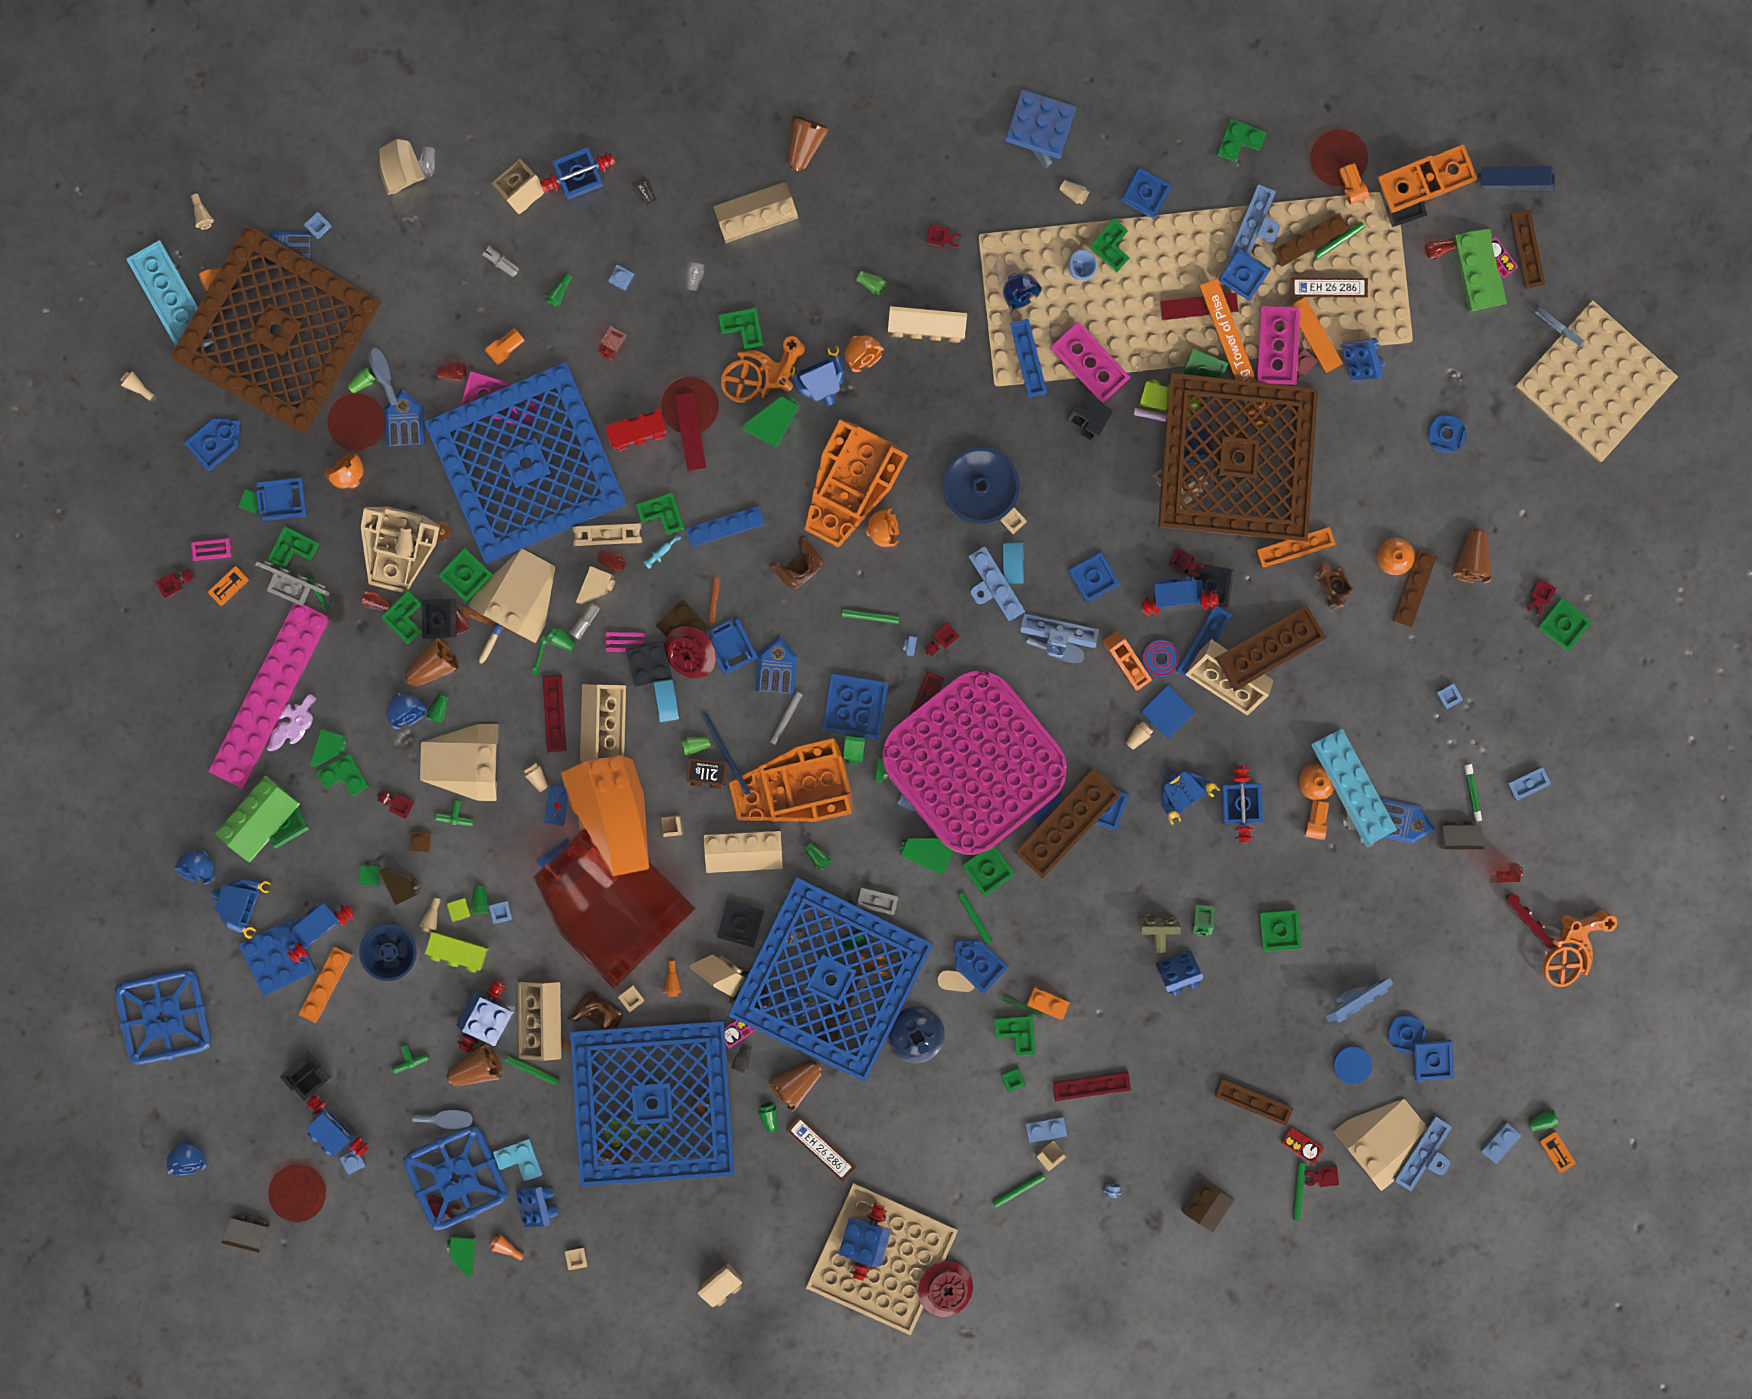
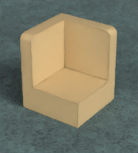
M680 815L661 817L663 837L683 834Z
M1051 1141L1036 1154V1157L1050 1171L1065 1159L1066 1155L1055 1141Z

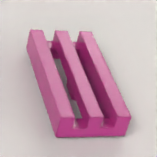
M230 538L191 542L193 561L232 557ZM226 543V546L196 549V545ZM226 550L227 552L226 554L198 557L196 553Z
M606 632V651L626 652V649H630L610 648V644L645 645V633ZM610 636L641 637V641L610 640Z

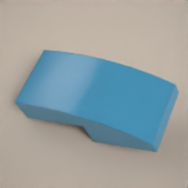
M1004 542V577L1008 583H1024L1023 542Z
M672 678L653 681L659 721L679 719Z

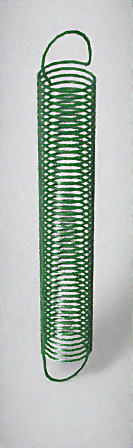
M1003 995V997H1008V998H1001V999H1007V1000H1003V1001L1006 1002V1003H1007V1002H1011V1003H1009V1004L1012 1005V1006L1017 1007L1018 1009H1021V1010H1023V1009H1028V1010H1024V1011L1027 1012V1013H1029V1012L1039 1013V1014L1030 1013V1014L1033 1015V1016L1038 1015V1016H1036V1017H1038L1039 1019H1042V1018H1043V1017H1039V1016H1044V1015H1040V1014H1045V1013H1042V1012H1036V1011H1039V1010H1037V1009H1031L1032 1007L1026 1006L1027 1004H1025V1003L1013 1002V1001H1019V1000L1009 999V998H1012V997H1010V996H1004V995Z

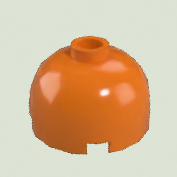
M856 335L848 341L849 343L845 349V360L852 371L860 372L862 371L861 368L865 365L869 368L881 358V350H884V348L870 335Z
M352 452L337 460V465L334 468L330 466L324 474L334 486L343 489L348 487L353 489L360 484L359 479L363 476L364 466L357 453L353 454Z
M891 508L881 509L873 513L868 525H866L867 536L871 537V540L881 547L897 546L899 541L895 540V535H899L896 515L890 513L892 511Z
M1397 537L1382 542L1376 554V561L1380 569L1385 573L1396 576L1404 574L1411 569L1415 560V552L1411 544Z
M1321 763L1309 764L1301 770L1298 786L1305 797L1321 801L1333 794L1335 788Z

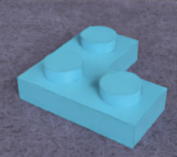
M530 1138L493 1151L499 1170L518 1164L524 1182L543 1175Z

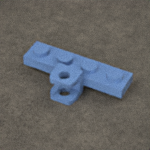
M1258 184L1229 257H1233L1238 248L1251 254L1257 237L1267 242H1274L1276 240L1280 225L1266 217L1276 191ZM1268 229L1274 230L1272 233L1267 232Z
M984 546L970 555V560L983 579V582L971 590V595L976 603L983 604L994 597L1008 621L1024 613L1023 606L987 548ZM980 590L984 592V597L982 598L977 595Z
M1025 613L1020 630L1022 633L1048 638L1046 653L1059 658L1064 656L1067 643L1095 648L1099 629Z
M1390 978L1380 980L1361 993L1357 989L1345 992L1336 998L1337 1002L1342 1001L1343 1004L1326 1014V1019L1328 1022L1336 1020L1337 1023L1345 1020L1347 1015H1351L1373 1002L1376 995L1381 996L1387 993V988L1393 985Z
M1435 1116L1394 1181L1412 1191L1426 1168L1438 1175H1444L1450 1166V1161L1437 1150L1452 1126ZM1442 1161V1165L1437 1167V1163Z

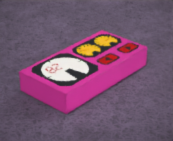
M1494 237L1491 241L1498 272L1503 279L1514 271L1518 265L1498 239Z
M737 1020L725 1028L726 1046L730 1049L756 1031V1029Z

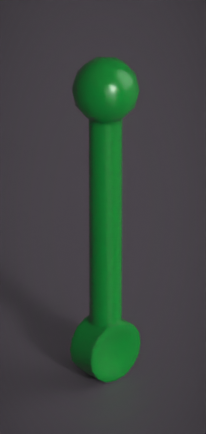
M545 636L540 639L541 645L535 667L531 670L533 675L539 673L538 667L544 645L548 642Z

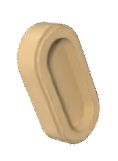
M944 970L938 975L937 981L942 989L969 992L974 989V986L959 971Z

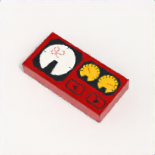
M1293 1127L1290 1128L1281 1142L1312 1164L1316 1162L1324 1149Z

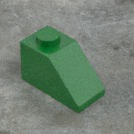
M321 729L310 766L317 767L340 755L341 751L344 752L347 745L346 736Z
M846 736L843 759H847V763L858 764V761L863 760L865 738Z
M452 1235L451 1240H447V1251L450 1252L449 1257L467 1277L471 1278L474 1267L476 1236Z

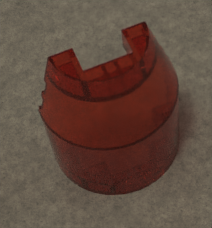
M583 829L533 879L558 933L615 989L696 908L650 861L649 869L612 876L599 855L598 848L590 840L589 833L586 829Z

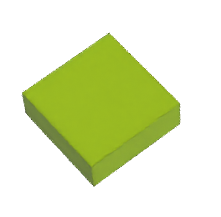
M466 898L447 903L452 922L471 916Z

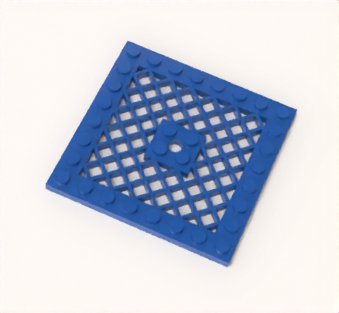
M567 362L424 422L485 564L627 504ZM553 388H557L558 393H555L550 390ZM545 392L542 401L532 398ZM548 393L558 397L554 407L544 403ZM560 399L566 411L557 408ZM527 400L524 409L515 406V404ZM530 400L540 404L537 414L527 411ZM543 406L553 409L549 419L539 416ZM510 407L506 416L497 413ZM513 408L522 411L519 422L509 418ZM555 411L566 414L562 424L552 421ZM525 413L535 417L531 427L522 423ZM492 415L488 424L479 421L482 418ZM495 415L505 419L501 429L491 425ZM568 416L574 429L565 426ZM538 418L548 422L544 432L534 428ZM507 421L518 424L514 434L504 431ZM474 422L471 432L461 428ZM477 423L487 427L484 436L474 433ZM551 423L560 427L557 437L547 433ZM520 426L530 429L527 439L516 436ZM490 428L500 432L496 442L486 438ZM563 428L573 432L570 442L560 439ZM456 430L455 435H454V437L452 438V435H451L450 432ZM459 431L469 434L466 444L456 441ZM533 431L543 435L540 443H538L537 438L530 440ZM503 433L512 437L509 447L499 443ZM575 435H577L581 447L572 444ZM472 436L482 439L478 449L469 446ZM545 436L555 439L552 450L542 446ZM515 438L524 441V443L512 448ZM485 441L495 444L491 454L481 451ZM558 441L568 445L564 455L555 451ZM455 443L464 447L461 456ZM497 446L507 449L501 452L503 459L494 456ZM571 446L581 450L577 460L567 456ZM467 448L477 452L473 462L464 458ZM541 449L550 452L547 462ZM583 452L589 465L580 461ZM480 453L490 457L486 467L476 463ZM553 454L563 457L560 467L549 464ZM524 457H528L531 460V466L527 469L523 468L520 464L521 459ZM492 459L502 462L499 472L489 469ZM566 459L576 463L572 472L562 469ZM463 461L472 464L469 474ZM578 464L588 467L585 478L575 474ZM505 465L511 477L502 474ZM475 466L484 469L481 480L471 476ZM549 467L558 470L554 480L545 477L551 473ZM591 470L596 482L587 479ZM487 471L497 475L494 485L484 481ZM560 472L571 475L567 485L557 481ZM500 476L510 480L506 490L497 486ZM573 477L583 480L580 490L570 487ZM540 478L537 488L527 484ZM471 479L480 482L476 491ZM543 479L553 483L550 492L539 489ZM512 482L515 488L522 486L519 495L509 491ZM586 482L596 485L592 495L583 492ZM482 484L492 487L489 497L479 494ZM556 484L565 487L562 498L552 494ZM525 486L535 490L532 500L522 496ZM599 487L602 494L595 496ZM495 489L505 492L501 502L491 499ZM568 489L578 493L575 503L565 499ZM538 492L548 495L544 505L535 502ZM508 494L517 497L514 507L504 504ZM581 494L590 497V499L578 503ZM478 497L487 500L484 509ZM550 497L561 500L557 510L547 507ZM520 499L530 503L527 513L517 509ZM490 501L500 505L496 515L487 512ZM563 502L573 505L560 511ZM533 504L543 508L539 518L529 514ZM502 507L513 510L509 520L499 516ZM546 509L555 513L542 519ZM515 512L525 515L522 525L512 522ZM486 514L495 518L492 527L490 526ZM528 517L538 520L525 526ZM498 519L507 523L504 533L494 529ZM510 524L519 527V529L507 533ZM493 532L502 536L496 538Z
M795 877L728 1016L866 1082L933 944ZM805 903L810 905L809 907L803 908ZM813 909L816 919L806 922L803 912ZM816 909L827 913V915L818 917ZM800 915L803 923L795 925ZM833 917L845 923L836 926ZM830 918L833 927L823 930L820 921ZM817 922L820 931L810 935L807 925ZM850 925L861 931L853 934ZM847 926L850 935L840 938L837 929ZM804 927L807 936L797 939L794 930ZM834 931L837 940L827 943L824 934ZM792 932L794 940L786 943L790 933ZM867 933L878 938V940L870 942ZM864 934L867 944L857 947L854 938ZM821 935L824 944L814 947L811 938ZM851 939L854 948L844 951L841 942ZM809 940L811 949L801 952L799 942ZM884 942L896 948L887 950ZM838 943L841 953L831 956L829 946ZM881 943L884 952L874 955L871 946ZM796 944L798 953L788 956L786 947ZM868 947L871 956L861 960L858 950ZM826 948L828 956L821 954L818 960L816 951ZM783 949L786 958L777 960ZM898 951L901 960L891 963L888 954ZM902 951L907 952L905 957H903ZM813 952L815 962L806 965L803 955ZM856 952L858 961L848 964L846 955ZM843 956L845 965L834 959ZM885 956L888 965L878 968L876 958ZM800 957L803 966L793 969L790 960ZM872 960L875 969L865 972L863 963ZM787 961L790 970L780 974L777 964ZM860 964L862 974L854 976L856 970L851 967ZM897 965H900V967H899V969H898V971H897V973H896V975H895L894 970H893V967H894V966H897ZM815 966L811 976H809L807 968ZM773 967H775L777 975L769 977ZM889 968L892 978L882 980L880 971ZM804 970L807 979L797 982L794 973ZM877 973L879 982L870 985L867 976ZM791 974L794 983L784 987L781 977ZM830 974L836 977V981L832 985L826 984L825 981L826 977ZM864 977L867 986L857 989L854 980ZM779 979L781 988L771 991L769 982ZM892 982L886 992L884 984ZM807 983L805 989L811 992L801 995L799 985ZM852 983L854 991L846 993ZM766 984L768 992L760 995ZM881 986L884 995L874 998L871 989ZM796 987L798 996L788 999L786 990ZM868 990L871 999L861 1002L858 993ZM783 991L785 1001L776 1004L773 994ZM816 994L827 1000L819 1003ZM813 995L815 1005L806 1007L803 998ZM856 995L858 1004L849 1007L846 997ZM770 996L773 1005L763 1008L760 999ZM883 999V1001H882V1003H881V1005H880V1007H879V1009H878V1008H877V1005H876V1001H879V1000ZM800 1000L803 1009L793 1012L790 1003ZM843 1000L845 1008L836 1011L833 1003L840 1006ZM756 1002H758L760 1009L754 1007ZM830 1003L833 1013L823 1016L820 1007ZM873 1003L875 1012L865 1015L863 1006ZM787 1004L790 1013L780 1016L777 1007ZM860 1007L862 1017L853 1019L850 1010ZM817 1008L820 1017L810 1020L807 1011ZM774 1009L777 1017L766 1013V1011ZM847 1012L850 1021L840 1024L837 1015ZM804 1013L807 1022L797 1025L795 1015ZM834 1016L837 1025L827 1029L824 1019ZM875 1016L871 1026L869 1027L867 1019ZM791 1017L794 1026L783 1020ZM864 1020L867 1029L857 1032L854 1023ZM821 1021L824 1030L814 1033L812 1024ZM808 1025L811 1034L800 1028ZM851 1025L854 1034L844 1037L842 1027ZM838 1029L841 1038L831 1041L829 1032ZM826 1034L828 1042L818 1038L817 1036ZM863 1034H866V1036H865V1038H864V1040H863V1042H862V1044H861L860 1039H859V1036H860V1035H863ZM855 1037L858 1046L848 1049L846 1040ZM843 1042L845 1050L835 1046V1044ZM855 1051H858L857 1054H856V1056L853 1055V1054H851V1053H852V1052H855Z
M724 1021L570 1032L580 1186L734 1176ZM699 1042H706V1048ZM684 1043H694L688 1050L681 1045ZM675 1044L669 1052L661 1046ZM696 1045L704 1051L699 1059L690 1053ZM641 1046H655V1047L650 1051V1053H648V1052H647L643 1047H641ZM677 1046L685 1052L679 1061L671 1055V1052ZM626 1047H636L631 1054L623 1049ZM617 1048L611 1056L603 1050ZM657 1048L666 1054L660 1062L652 1056ZM638 1049L647 1055L641 1063L632 1057ZM591 1050H597L591 1057ZM619 1050L627 1056L621 1065L613 1058ZM600 1051L608 1058L602 1066L594 1060ZM706 1054L708 1068L700 1062ZM687 1055L695 1061L689 1070L681 1063ZM668 1056L676 1063L670 1071L662 1065ZM648 1058L657 1064L651 1072L642 1066ZM629 1059L637 1065V1068L632 1073L623 1067ZM610 1060L618 1066V1069L612 1075L604 1069ZM592 1063L599 1068L594 1075L592 1074ZM697 1064L705 1070L700 1078L691 1072ZM678 1065L686 1071L680 1080L672 1074ZM658 1067L667 1073L661 1081L653 1075ZM639 1068L648 1074L642 1083L633 1076ZM620 1069L629 1076L623 1084L614 1077ZM601 1071L610 1077L604 1085L595 1079ZM707 1073L709 1087L701 1081ZM688 1074L696 1080V1083L690 1089L682 1082ZM669 1075L678 1082L672 1089L670 1083H663ZM651 1077V1078H652L653 1080H655L658 1084H644V1083ZM630 1079H633L638 1084L632 1085V1092L625 1087V1084ZM611 1080L620 1086L614 1094L605 1088ZM593 1082L600 1087V1089L595 1095L593 1089ZM699 1083L707 1090L701 1098L693 1092V1089ZM679 1085L688 1091L682 1099L673 1093ZM621 1089L630 1095L624 1103L616 1097ZM602 1090L610 1096V1099L605 1104L596 1098ZM708 1093L710 1095V1106L703 1101ZM689 1094L698 1100L692 1108L684 1102ZM671 1095L679 1101L673 1109ZM631 1098L633 1101V1111L626 1106ZM612 1099L621 1105L615 1113L606 1107ZM648 1099H656L658 1106L655 1109L648 1108ZM594 1101L602 1107L596 1115ZM699 1103H702L708 1109L702 1117L694 1111ZM680 1104L689 1110L683 1118L674 1112ZM623 1108L631 1114L626 1122H623L617 1116ZM604 1109L612 1116L606 1124L598 1118V1115ZM710 1111L711 1125L704 1120V1118L710 1113ZM691 1113L699 1119L693 1127L685 1121ZM672 1114L680 1120L674 1129L666 1123L673 1122ZM633 1117L634 1124H641L636 1131L627 1125ZM614 1118L622 1124L616 1133L608 1127ZM596 1121L603 1126L597 1134ZM701 1122L709 1128L704 1136L695 1130ZM647 1123L660 1124L653 1130ZM682 1123L690 1129L684 1138L676 1132ZM662 1125L671 1131L665 1139L657 1133ZM643 1126L652 1132L646 1140L637 1134ZM624 1127L632 1133L627 1141H624L618 1135ZM604 1129H607L613 1135L607 1143L599 1137ZM711 1131L713 1145L705 1139ZM692 1132L700 1138L695 1146H692L686 1140ZM673 1133L681 1140L675 1148L667 1142ZM653 1135L662 1141L656 1149L647 1143ZM634 1136L642 1142V1145L637 1150L628 1144ZM615 1137L624 1144L617 1152L609 1146ZM597 1140L604 1145L599 1153L597 1150ZM702 1141L710 1147L705 1155L696 1149ZM683 1142L691 1148V1151L685 1157L677 1151ZM664 1144L672 1150L666 1158L658 1152ZM645 1145L653 1151L647 1160L639 1154V1151ZM625 1147L634 1153L628 1161L620 1155V1152ZM606 1148L614 1154L609 1162L600 1156ZM713 1151L714 1157H707ZM693 1152L701 1157L688 1159ZM674 1153H676L681 1158L677 1160H669V1158ZM656 1154L663 1161L650 1160ZM635 1156H638L643 1161L630 1163ZM616 1157H618L622 1162H624L620 1164H611ZM598 1159L605 1165H598Z

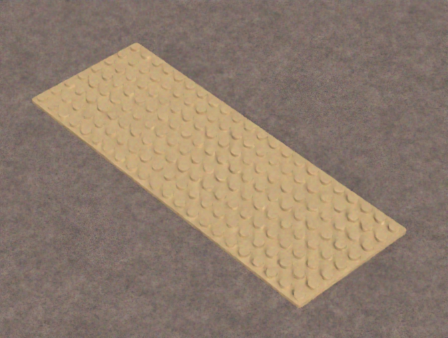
M1380 191L1370 192L1368 199L1352 205L1349 204L1346 195L1271 203L1266 217L1280 225L1276 240L1274 242H1267L1257 237L1250 254L1271 268V270L1250 301L1237 293L1239 312L1231 313L1249 360L1259 359L1261 306L1288 307L1304 298L1290 297L1291 277L1368 278L1367 298L1305 297L1335 350H1343L1342 343L1370 340L1373 337L1378 339L1379 342L1376 344L1380 346L1410 343L1413 340L1401 225L1391 227ZM1249 205L1156 215L1154 219L1149 216L1116 219L1128 230L1116 246L1130 257L1117 273L1088 248L1112 220L980 234L979 247L994 385L999 387L1025 384L1010 328V323L1029 319L1045 382L1077 378L1050 347L1078 321L1126 373L1184 367L1192 348L1228 362L1210 315L1162 321L1160 301L1203 296L1199 285L1219 278L1232 257H1229V253ZM1338 213L1341 214L1349 229L1361 221L1366 227L1318 260L1313 253L1337 237L1283 267L1279 265L1272 252L1273 249ZM1273 229L1267 230L1268 233H1272L1274 231ZM1077 250H1088L1096 258L1097 270L1089 280H1076L1068 272V260L1071 254ZM1219 281L1223 294L1236 293ZM1278 321L1275 324L1276 331L1281 332L1285 329L1283 321ZM1300 330L1298 352L1303 347L1309 353H1314ZM1277 340L1274 343L1276 351H1281L1284 348L1282 340ZM1075 343L1072 345L1073 353L1080 354L1083 348L1080 344ZM1089 357L1085 360V365L1088 368H1093L1096 362L1093 358ZM1102 371V372H1100V373L1098 374V376L1108 375V374H1107L1106 372Z

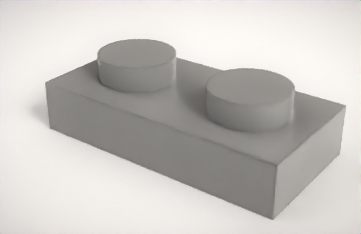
M861 887L857 907L894 915L898 896Z

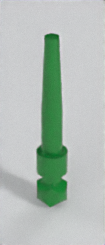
M306 573L304 578L308 579L309 584L314 585L315 580L312 579V575ZM313 590L327 614L331 613L321 593Z

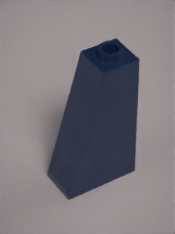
M1552 166L1482 167V172H1478V183H1481L1484 189L1555 191V170Z

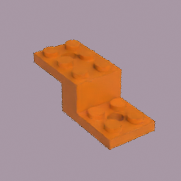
M1464 144L1377 177L1391 214L1478 180ZM1451 164L1455 165L1458 169L1455 175L1450 174L1447 170ZM1399 183H1405L1408 186L1406 193L1398 191Z

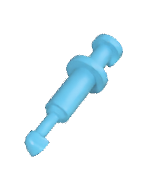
M675 535L669 543L665 542L656 552L652 551V556L647 561H643L644 565L650 569L654 561L660 562V557L681 536Z

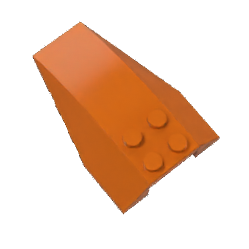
M840 419L822 453L805 530L840 547L890 491L908 454L895 444L867 429Z
M834 738L796 747L743 775L742 777L751 792L747 796L737 779L729 783L738 820L817 822L852 813V791L843 755Z
M617 755L585 761L562 772L561 776L572 810L580 818L581 825L589 833L590 840L598 848L599 855L611 875L617 876L649 869L644 792L633 759Z

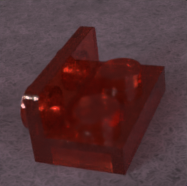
M1509 863V871H1496V875H1491V883L1521 882L1520 878H1523V867L1519 863Z

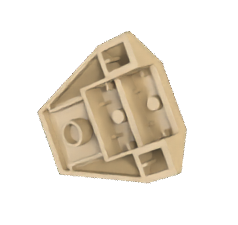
M388 506L365 507L361 522V533L369 584L406 593L434 549L440 526L424 515ZM402 527L411 528L414 550L411 556L396 555V550H394L400 528Z
M521 548L474 594L468 606L536 643L545 627L556 567Z
M477 724L422 741L420 780L477 801H497L496 749L498 743V724Z
M1403 1098L1347 1119L1333 1133L1357 1160L1380 1191H1382L1395 1180L1428 1127Z

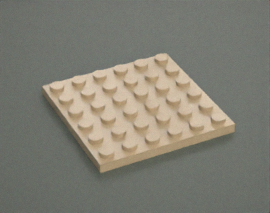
M1592 300L1567 327L1581 337L1585 343L1579 347L1563 332L1515 387L1601 463L1678 376Z
M853 1183L806 1289L911 1335L923 1310L918 1294L920 1279L931 1266L945 1261L958 1229ZM877 1203L885 1206L884 1209L887 1210L882 1215L885 1221L878 1222V1225L892 1229L882 1265L878 1267L870 1266L871 1270H866L868 1278H864L863 1281L857 1280L850 1273V1271L855 1270V1266L852 1263L857 1261L838 1255L848 1219L858 1217L870 1221L867 1214H870L872 1209L869 1206Z

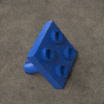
M1377 338L1348 341L1341 344L1351 380L1376 379L1383 376L1381 368L1385 366V362L1379 363L1384 359L1381 356H1377L1376 350L1380 347L1379 344H1376L1379 342Z
M1192 951L1155 964L1167 993L1170 992L1173 996L1176 995L1175 990L1180 994L1182 991L1181 987L1186 985L1188 988L1193 989V983H1195V986L1198 987L1199 981L1203 979Z
M551 1186L545 1188H520L516 1190L517 1202L522 1213L521 1220L525 1227H544L550 1225L549 1218L558 1215V1211H553L557 1210L556 1205L553 1204L546 1207L545 1199L554 1196V1193H547L553 1191Z

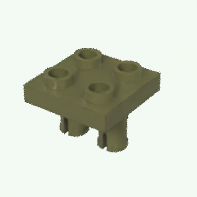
M1145 915L1144 918H1139V927L1142 935L1153 934L1155 952H1166V935L1181 934L1179 921L1173 915H1164L1163 918Z

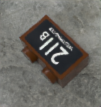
M689 758L687 781L691 782V786L702 787V783L710 784L709 788L721 789V785L725 786L728 762Z

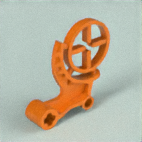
M795 336L787 337L783 342L784 352L782 360L778 363L759 351H738L737 355L740 357V360L728 365L722 374L721 387L723 392L731 400L745 403L756 398L759 393L765 399L771 390L783 389L786 392L790 391L793 384L789 380V375L797 362V358L802 356L805 351L804 344ZM744 357L754 358L762 366L758 368L754 363L744 360ZM739 365H743L742 379H746L749 365L756 369L759 377V382L744 380L746 385L757 387L751 395L745 398H741L744 386L740 383V380L728 376L729 372ZM765 369L766 383L764 389H762L763 375L761 371ZM726 381L740 383L735 397L728 393Z
M1598 910L1594 915L1582 920H1576L1569 915L1562 918L1563 929L1561 935L1553 939V944L1557 946L1547 953L1542 964L1544 978L1554 986L1565 987L1572 984L1579 977L1580 973L1588 975L1593 959V951L1588 939V933L1594 930L1613 931L1617 926L1616 917L1605 910ZM1564 943H1575V944H1577L1578 946L1576 947V949H1574L1573 947H1571V946H1569V945H1562V944H1564ZM1567 950L1574 952L1577 962L1566 963ZM1580 950L1582 951V954H1583V960H1582L1581 954L1579 953ZM1558 952H1560V962L1566 968H1575L1573 974L1566 980L1565 970L1561 968V965L1557 963L1550 964L1551 959ZM1559 969L1558 982L1551 980L1548 970Z

